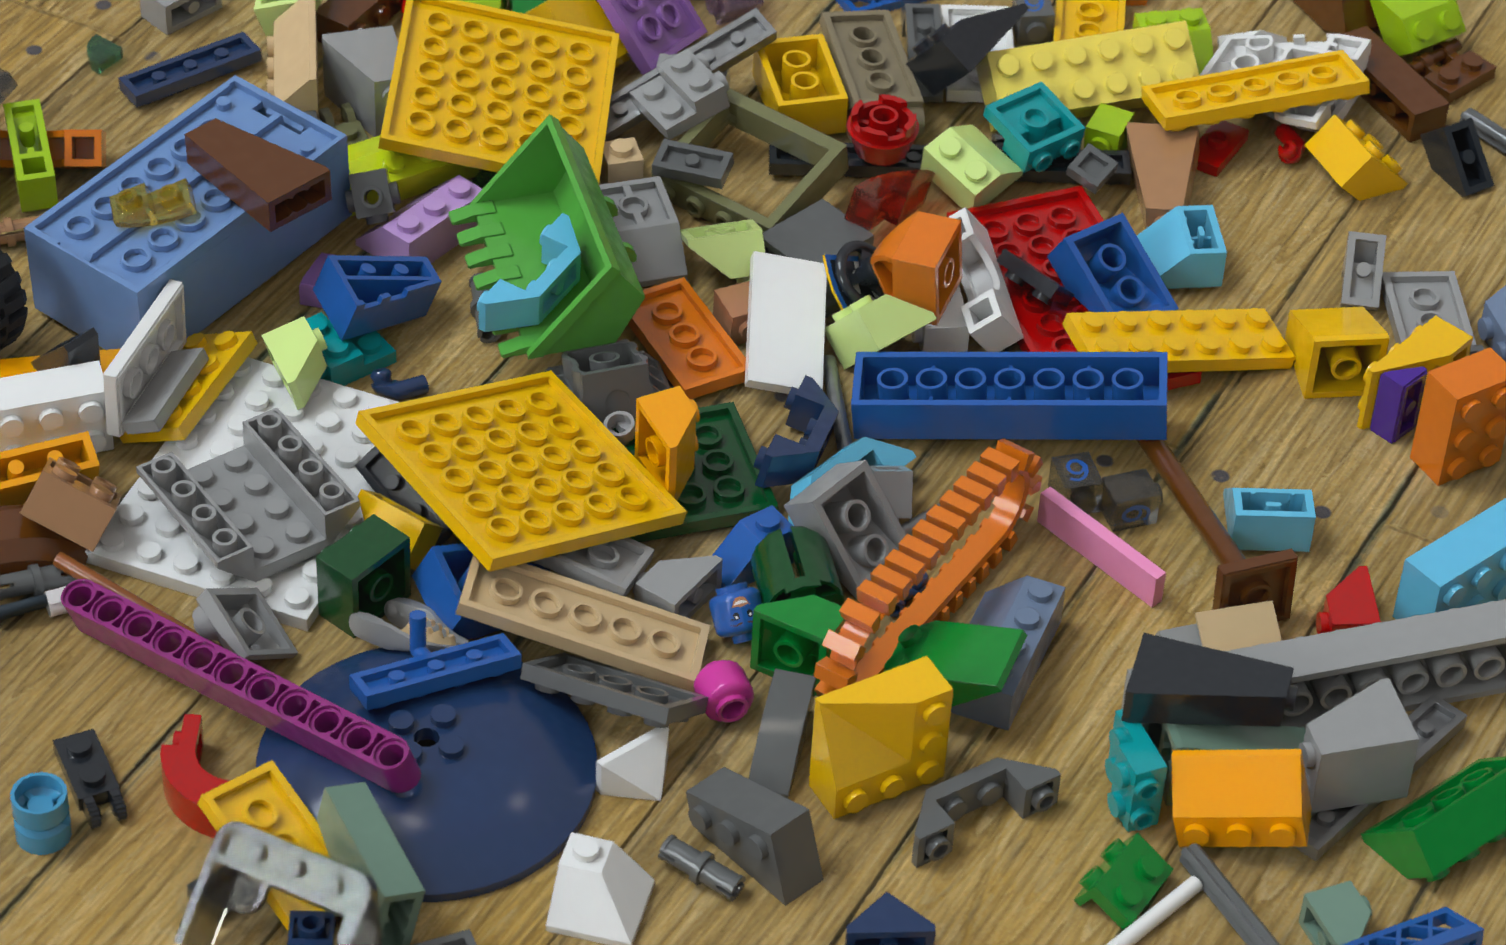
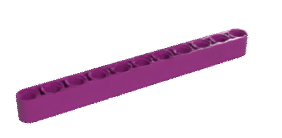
M77 579L69 583L62 591V604L76 628L81 632L391 792L404 793L413 789L418 784L421 778V770L408 743L403 738L91 580Z

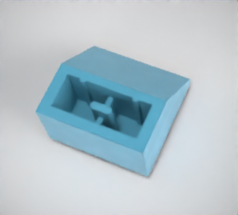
M1213 205L1176 206L1137 235L1167 289L1222 287L1227 251Z
M1224 489L1223 499L1227 530L1240 550L1283 551L1293 549L1296 552L1310 551L1316 520L1312 490Z

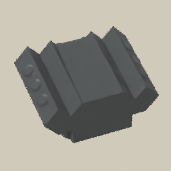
M627 339L618 340L616 343L562 352V365L546 369V371L552 370L602 423H604L605 418L609 414L616 411L628 412L635 419L636 398L670 389L659 361L645 351H638L637 344Z

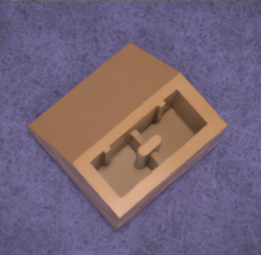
M50 457L20 514L93 552L113 517L122 495L115 492L117 487L110 481L99 476H95L94 480L79 473L81 468L74 462L63 457H59L56 461Z

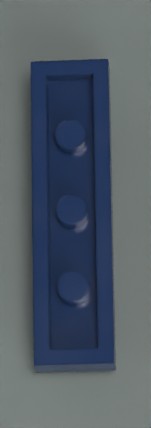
M243 31L119 77V89L138 108L262 61L261 49Z

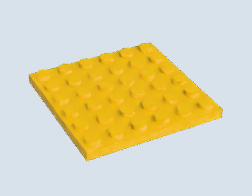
M406 0L378 148L498 172L550 114L557 118L561 127L584 148L599 184L619 33L461 0Z
M552 370L358 411L355 422L357 427L489 572L681 525L687 513L679 502Z

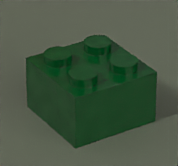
M373 514L361 524L351 528L345 536L334 544L325 547L316 556L319 615L352 638H356L357 636L353 634L349 627V618L352 614L364 612L381 619L385 616L384 606L386 602L397 597H410V537Z

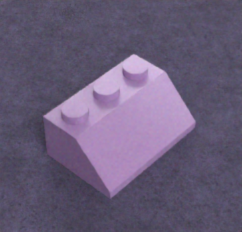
M460 175L431 188L388 217L389 221L379 223L358 237L356 245L373 256L427 257L430 263H432L459 244L457 240L458 232L477 226L476 222L452 225L449 212L469 205L482 188Z

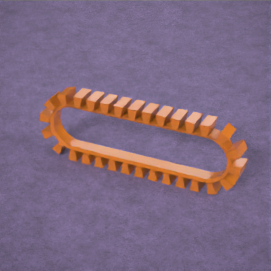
M1006 439L998 440L995 449L988 446L980 455V462L975 461L967 469V477L962 475L953 484V491L948 490L940 498V506L935 504L926 513V521L921 519L912 528L913 536L907 534L898 543L899 551L893 549L884 558L885 566L879 564L870 573L871 581L865 579L856 588L858 602L848 598L839 610L842 618L846 620L839 634L828 629L822 646L832 651L830 658L824 657L816 663L814 677L820 680L814 689L817 696H822L884 672V665L892 656L899 642V635L909 626H920L935 620L948 621L950 619V612L955 613L962 606L963 597L968 599L976 590V582L981 584L989 576V568L994 570L1002 561V548L1009 552L1018 540L1016 532L1012 531L1017 520L1021 519L1028 523L1034 507L1025 503L1027 495L1032 496L1040 490L1043 478L1036 474L1043 465L1040 456ZM994 498L992 504L995 507L989 518L984 517L980 523L979 530L966 539L962 549L958 548L953 553L952 560L948 564L944 563L940 567L939 574L935 578H930L923 592H918L913 597L912 604L900 611L899 618L894 623L890 622L882 637H877L872 642L871 649L865 653L866 648L864 645L870 634H875L880 628L881 620L886 615L890 616L895 611L896 604L900 600L904 601L907 598L913 585L918 586L923 580L924 573L927 570L931 571L936 566L937 559L941 555L945 556L950 551L951 544L955 540L959 541L967 526H972L977 521L978 514L982 510L986 511L991 505V500Z

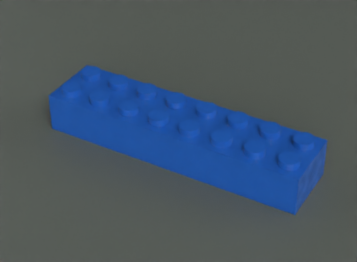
M856 352L851 399L854 439L868 437L871 439L1167 440L1168 352Z

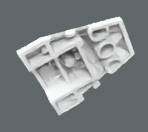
M1294 34L1293 42L1274 43L1272 35L1227 36L1199 76L1344 50L1357 67L1364 72L1372 47L1371 39L1343 34H1327L1326 42H1305V34ZM1358 96L1351 100L1336 99L1325 101L1318 106L1304 105L1289 108L1285 112L1271 111L1263 114L1298 129L1317 133L1334 114L1343 120Z

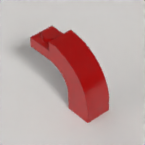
M185 714L182 730L174 731L172 745L161 744L160 756L165 798L173 813L188 827L205 836L223 840L197 803L201 795L231 780L215 777L200 766L204 746L202 715Z

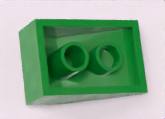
M937 620L920 626L911 625L899 635V642L892 656L885 663L884 672L928 656L953 688V707L1001 692L1028 635L1023 629Z

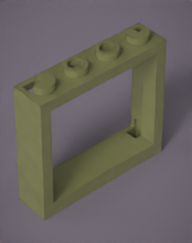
M729 88L726 92L730 107L690 128L678 142L708 147L729 124L814 165V167L768 218L703 185L661 177L671 203L686 210L692 216L700 217L712 224L753 219L762 228V231L765 232L818 202L830 191L849 169L847 145Z

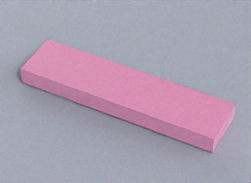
M1052 487L1041 492L1037 517L1038 523L1150 607H1154L1162 601L1166 577L1164 570Z

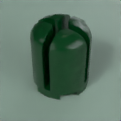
M790 526V536L795 550L793 558L797 578L794 575L781 529L768 533L755 546L751 564L763 604L809 595H816L840 606H843L846 599L826 539L818 532L804 526Z

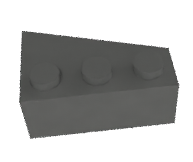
M722 767L685 791L689 805L688 816L693 827L785 906L824 880L808 808L726 767Z

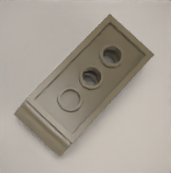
M889 10L821 12L819 24L848 96L847 120L851 115L854 104L862 99L863 103L879 100L880 94L893 95L908 102L907 108L913 114L916 113L919 123V133L916 138H921L925 129L924 100L913 72L906 65L908 59ZM847 130L848 138H849L850 141H852V140H851V137H850V135H849V132H848V130Z

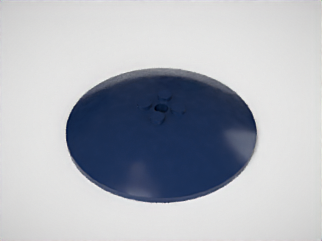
M384 648L372 649L336 662L300 685V687L403 738L408 743L420 767L421 778L413 789L404 793L391 792L266 727L259 744L256 768L273 760L316 821L325 787L366 782L425 889L422 902H444L480 896L507 887L541 869L566 847L571 832L578 833L590 812L595 797L597 752L587 721L568 694L563 692L556 694L541 692L535 689V683L520 679L522 668L506 672L500 676L480 679L460 687H451L429 693L424 697L411 698L390 704L384 708L368 711L349 689V674L412 658L413 656L410 652ZM432 740L436 744L430 747H422L418 742Z

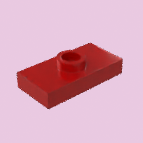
M1225 120L1211 125L1199 139L1200 152L1197 170L1217 177L1248 140L1249 130Z

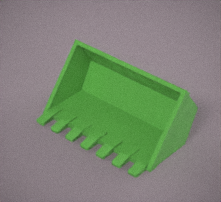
M550 114L469 205L449 212L452 225L477 223V226L457 233V240L461 247L485 244V248L465 255L467 267L472 269L493 265V270L473 277V283L478 291L491 289L499 279L526 290L528 284L532 280H537L547 267L546 264L541 263L542 246L539 244V239L543 229L548 224L552 225L562 213L570 218L581 251L580 281L539 325L492 331L493 335L518 332L519 334L518 337L498 344L502 358L526 354L528 359H534L548 354L616 343L645 299L644 292L632 266V262L637 261L636 252L632 245L622 242L612 218L618 216L616 204L611 198L603 196L584 148L561 127L559 120Z

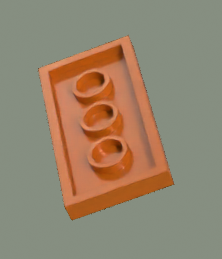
M685 277L643 289L645 299L633 315L628 326L648 353L659 361L665 376L674 387L680 386L690 400L745 382L746 357Z

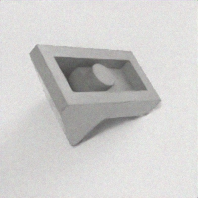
M1349 231L1341 274L1343 283L1340 307H1364L1366 310H1378L1386 235Z

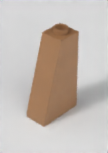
M1127 122V151H1129L1131 172L1145 229L1176 206H1190L1200 152L1199 126H1190L1182 131H1165L1161 124Z

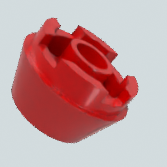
M880 94L877 101L863 103L861 99L854 104L851 115L847 120V130L855 151L862 160L870 164L884 166L898 163L905 158L919 133L917 115L907 108L908 102L893 95Z

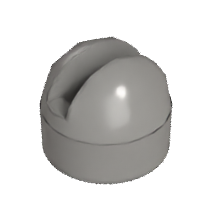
M616 411L605 418L603 425L623 445H627L635 437V421L630 413Z

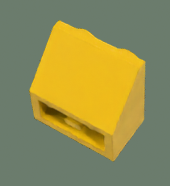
M1334 114L1305 146L1341 188L1359 201L1403 189L1408 184L1399 174L1403 168L1389 154L1385 155L1382 152L1383 145L1370 133L1364 137L1365 131L1352 119L1346 123Z

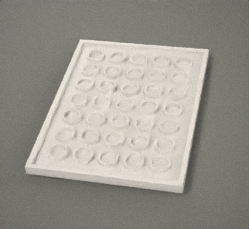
M247 357L187 438L178 441H165L153 459L173 452L186 469L192 468L243 446L242 422L278 408L358 497L361 489L375 492L355 467L375 446L355 424L358 411L399 402L320 379L305 407L297 410L274 365ZM141 477L138 478L117 507L94 551L92 552L88 549L85 551L88 555L86 562L88 564L198 597L207 588L258 587L279 623L304 631L309 630L319 615L316 556L257 582L217 569ZM359 507L332 544L345 536L355 525L364 522L361 507Z

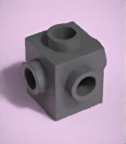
M382 168L348 175L351 190L345 191L349 213L356 212L357 219L366 218L367 225L389 221L388 213L396 212L395 204H400L401 199L397 181L390 182L388 169ZM371 190H375L379 195V200L376 204H371L367 199V195Z

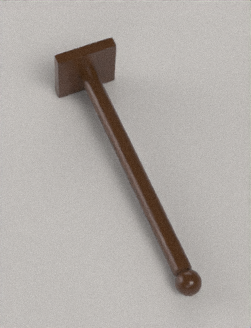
M1136 440L1220 563V565H1217L1212 610L1273 600L1277 622L1290 619L1298 556L1293 549L1246 559L1166 441Z

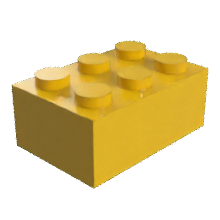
M823 34L777 38V40L753 54L752 75L763 105L826 135L846 132L848 96Z

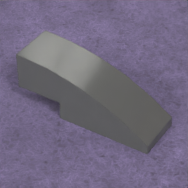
M775 669L760 724L749 779L789 799L805 743L806 727L815 699L816 678L812 675Z

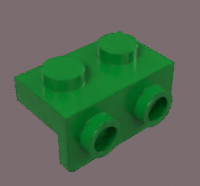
M1136 833L1124 842L1117 838L1110 843L1100 855L1104 859L1100 867L1098 865L1094 866L1079 881L1083 888L1074 898V901L1079 906L1093 899L1122 930L1136 920L1174 870L1139 833Z

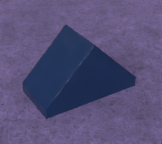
M885 892L846 926L845 945H934L935 924L890 893Z

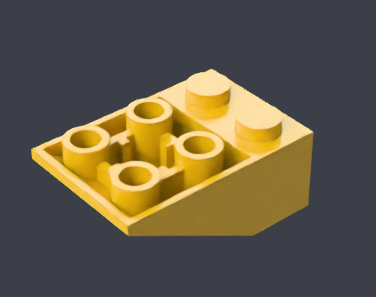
M1436 315L1423 326L1418 325L1407 339L1400 344H1394L1386 356L1378 362H1372L1366 369L1363 376V381H1365L1364 392L1357 407L1360 410L1357 427L1361 430L1370 428L1381 374L1393 370L1422 366L1427 369L1428 374V371L1469 356L1473 336Z

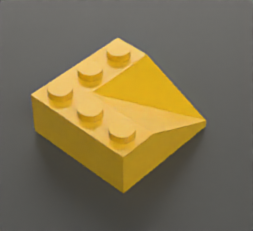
M928 656L815 698L809 786L833 819L849 813H857L867 806L885 799L895 798L905 791L923 784L933 783L938 778L944 777L953 688Z

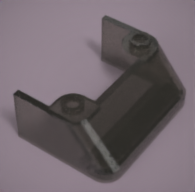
M232 821L223 825L214 838L173 941L180 945H214L228 909L240 914H253L263 907L271 888L344 918L337 935V945H381L382 934L377 885L373 878L365 872L251 824Z

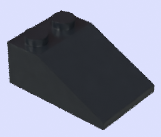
M1024 3L964 18L950 27L944 23L930 37L926 35L912 48L915 54L906 65L933 95H936L969 74L1029 8Z

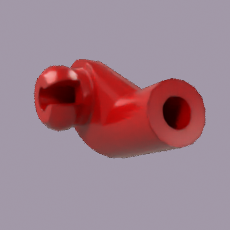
M1283 123L1275 130V136L1283 144V147L1281 145L1278 146L1279 159L1285 164H1295L1301 159L1306 149V142L1290 125Z

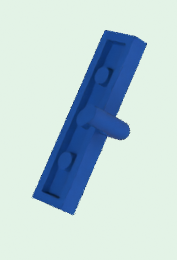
M414 610L409 614L410 653L413 657L349 674V689L367 711L384 708L393 703L424 697L429 693L451 687H461L469 682L500 676L506 672L522 668V654L504 633L431 652L427 648L426 613L422 610Z

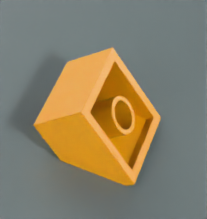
M680 386L636 398L635 458L676 500H678L694 470L695 451H698L699 448L696 436V422L700 420V413L696 402L693 399L689 400Z

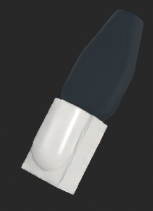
M66 586L45 591L44 595L0 605V621L45 607L50 617L68 613L61 601V593Z

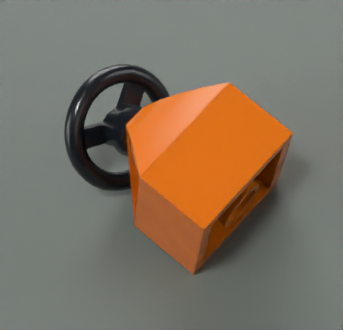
M917 211L893 229L877 248L863 241H851L844 244L838 251L835 260L836 277L842 291L854 303L864 296L853 286L860 284L863 287H869L878 297L888 294L933 312L937 319L929 324L937 326L963 278L961 220ZM858 252L859 267L856 268L855 273L848 275L846 269L847 259L851 253Z

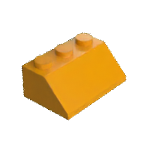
M1302 749L1172 750V810L1178 846L1189 847L1191 844L1196 843L1201 847H1307L1312 808Z

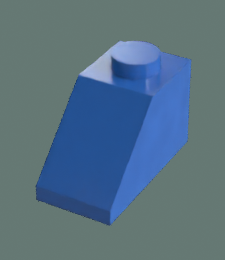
M773 505L739 520L712 556L716 555L723 559L721 588L746 581L747 585L755 582L751 564L755 546L768 533L777 529H781L791 564L794 563V547L790 536V526L793 525Z

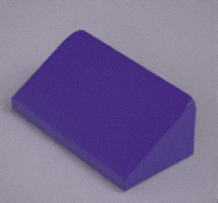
M1425 367L1393 370L1380 375L1370 429L1391 444L1395 443L1417 425L1427 377V369Z

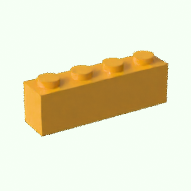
M89 432L77 433L0 452V506L24 505L50 457L56 461L59 457H63L74 462L81 468L79 473L94 480L95 476H99L100 463Z

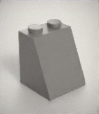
M393 25L322 34L325 96L339 108H341V104L350 103L355 112L356 120L360 121L363 129L373 137L380 136L398 46Z
M1390 678L1377 681L1307 723L1304 742L1299 744V749H1302L1312 808L1311 813L1407 797L1419 737Z

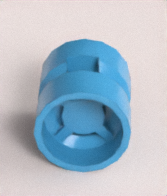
M46 772L30 773L21 777L13 785L10 792L16 842L21 849L36 855L52 854L61 850L69 843L72 836L66 784L60 777Z

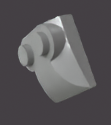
M258 587L207 588L196 598L198 607L193 611L192 618L194 628L201 637L220 642L223 648L247 660L294 658L298 654V651Z

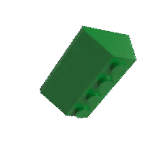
M1506 756L1482 758L1474 761L1361 833L1363 841L1407 879L1426 878L1427 882H1433L1444 878L1450 874V866L1478 856L1481 853L1479 849L1481 846L1506 837Z

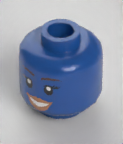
M747 581L715 589L717 596L710 600L709 608L717 635L722 638L732 637L733 644L752 640L753 610L757 605L763 604L759 590L754 587H748Z

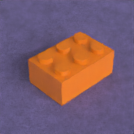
M1491 347L1428 371L1410 458L1440 486L1454 479H1461L1465 475L1481 468L1490 467L1500 461L1506 436V361Z

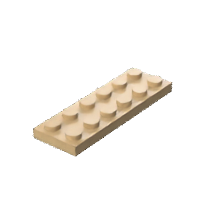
M474 555L471 559L455 613L691 692L694 691L693 684L701 669L710 625L526 563L489 572Z

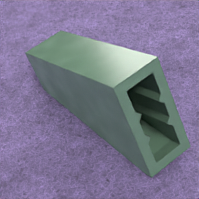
M1163 724L1158 752L1168 766L1163 791V799L1166 806L1172 805V750L1299 749V744L1304 742L1305 727L1282 725L1281 727Z
M366 782L325 787L317 822L360 945H410L425 889Z

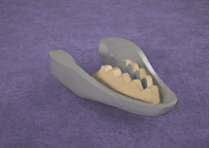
M397 597L385 603V616L397 627L377 616L364 612L354 613L349 618V627L355 636L388 650L410 652L409 614L414 610H422L426 613L427 648L431 652L469 642L447 627L433 609L419 601Z

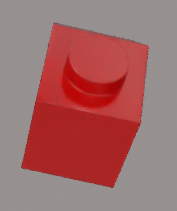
M1368 566L1356 568L1326 595L1323 612H1318L1316 616L1317 634L1381 622Z

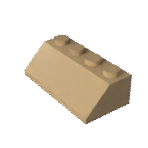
M298 0L274 21V36H267V92L303 112L316 110L319 120L315 0Z

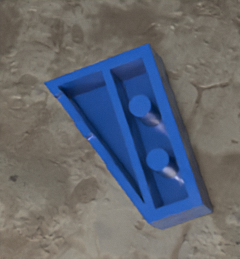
M328 255L314 285L313 292L341 341L426 316L442 281L427 257Z

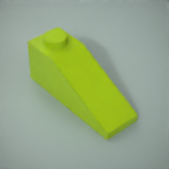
M40 99L3 104L21 211L28 212L52 208L58 203V196Z

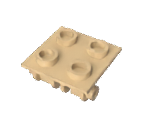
M1273 600L1195 613L1201 644L1204 647L1229 651L1258 644L1282 641Z

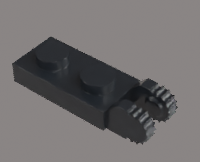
M90 729L53 740L56 758L79 811L83 810L90 828L93 829L101 826L102 816L97 806L105 803L110 804L112 813L117 821L127 819L128 814L120 792V786L95 730Z

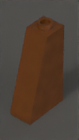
M216 118L185 134L187 163L269 232L332 200L330 170L324 165Z

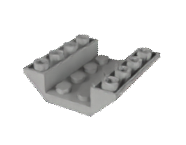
M657 176L599 185L603 196L611 198L616 204L618 216L612 218L622 242L632 245L636 252L637 261L632 262V266L641 287L659 285L685 277L687 280L688 274L679 221L661 177Z
M278 408L242 422L243 446L192 468L186 469L173 452L136 466L137 474L217 569L254 582L320 554L325 547L330 546L360 507L359 498Z

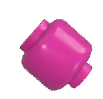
M731 660L710 662L698 673L693 684L695 693L708 697L705 714L715 721L734 722L739 720L748 712L754 700L753 688L744 669L737 662Z

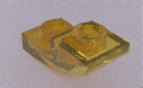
M186 178L172 184H167L153 192L149 191L145 183H141L109 197L113 221L117 227L158 225L197 213L193 190Z

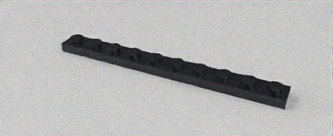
M844 143L847 145L849 169L842 177L931 180L920 170L923 150L927 145H912L903 160L892 165L882 166L870 164L862 160L857 155L853 143ZM769 144V175L806 176L814 167V165ZM998 147L1006 156H1008V155L1003 151V149H1002L1003 147ZM1080 149L1071 159H1065L1063 156L1054 159L1051 165L1042 172H1037L1034 168L1025 173L1023 172V175L1015 182L1079 184L1067 176L1066 172L1067 167L1083 149ZM1100 150L1118 162L1116 172L1105 184L1130 185L1132 173L1129 151Z

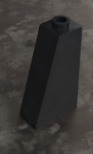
M1144 633L1126 688L1121 721L1129 723L1281 727L1285 710L1292 712L1294 710L1299 687L1291 685L1294 672L1293 667Z

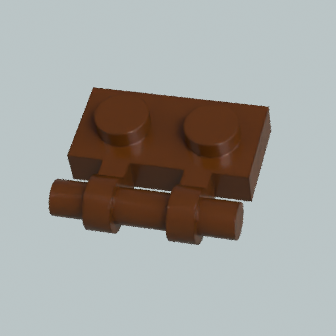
M1457 38L1437 43L1432 51L1413 57L1412 62L1408 64L1419 75L1424 77V80L1449 103L1493 79L1496 71V66L1471 50L1462 55L1458 54L1457 52L1461 50L1462 44ZM1440 62L1443 66L1439 67L1436 64Z

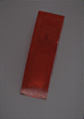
M930 170L897 171L878 175L861 182L853 190L844 219L869 231L883 220L898 226L924 205L935 173Z

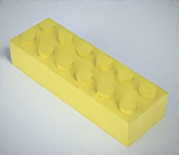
M1186 20L991 51L976 66L985 106L1042 81L1076 118L1093 116L1100 103L1124 110L1147 107L1141 99V86L1199 76ZM989 123L991 132H997V130Z

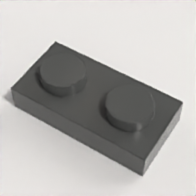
M663 139L652 163V173L655 176L723 189L733 167L734 156L731 152Z

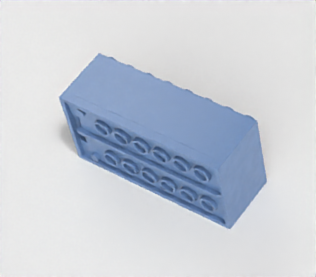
M234 75L24 227L35 308L78 334L94 327L98 333L100 347L105 350L122 348L168 281L172 279L183 282L186 338L201 332L352 215L348 211L345 191L350 190L347 135ZM216 118L324 165L330 170L332 200L269 232L187 163L185 134Z

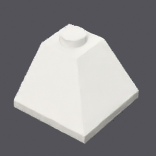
M571 832L558 865L546 931L606 945H633L654 888L655 879L613 841Z

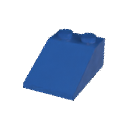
M1124 213L1065 237L1047 256L1064 287L1075 294L1074 297L1090 312L1172 311L1179 309Z
M463 543L432 546L412 575L426 606L433 609L447 627L465 639L480 638L501 630L455 614L473 556L471 551ZM527 562V563H526V564H529V565H532V566H535V567H538V568H541V569L550 571V569H548V568H546V567H543V566H541V565H539V564H534V563H531V562Z

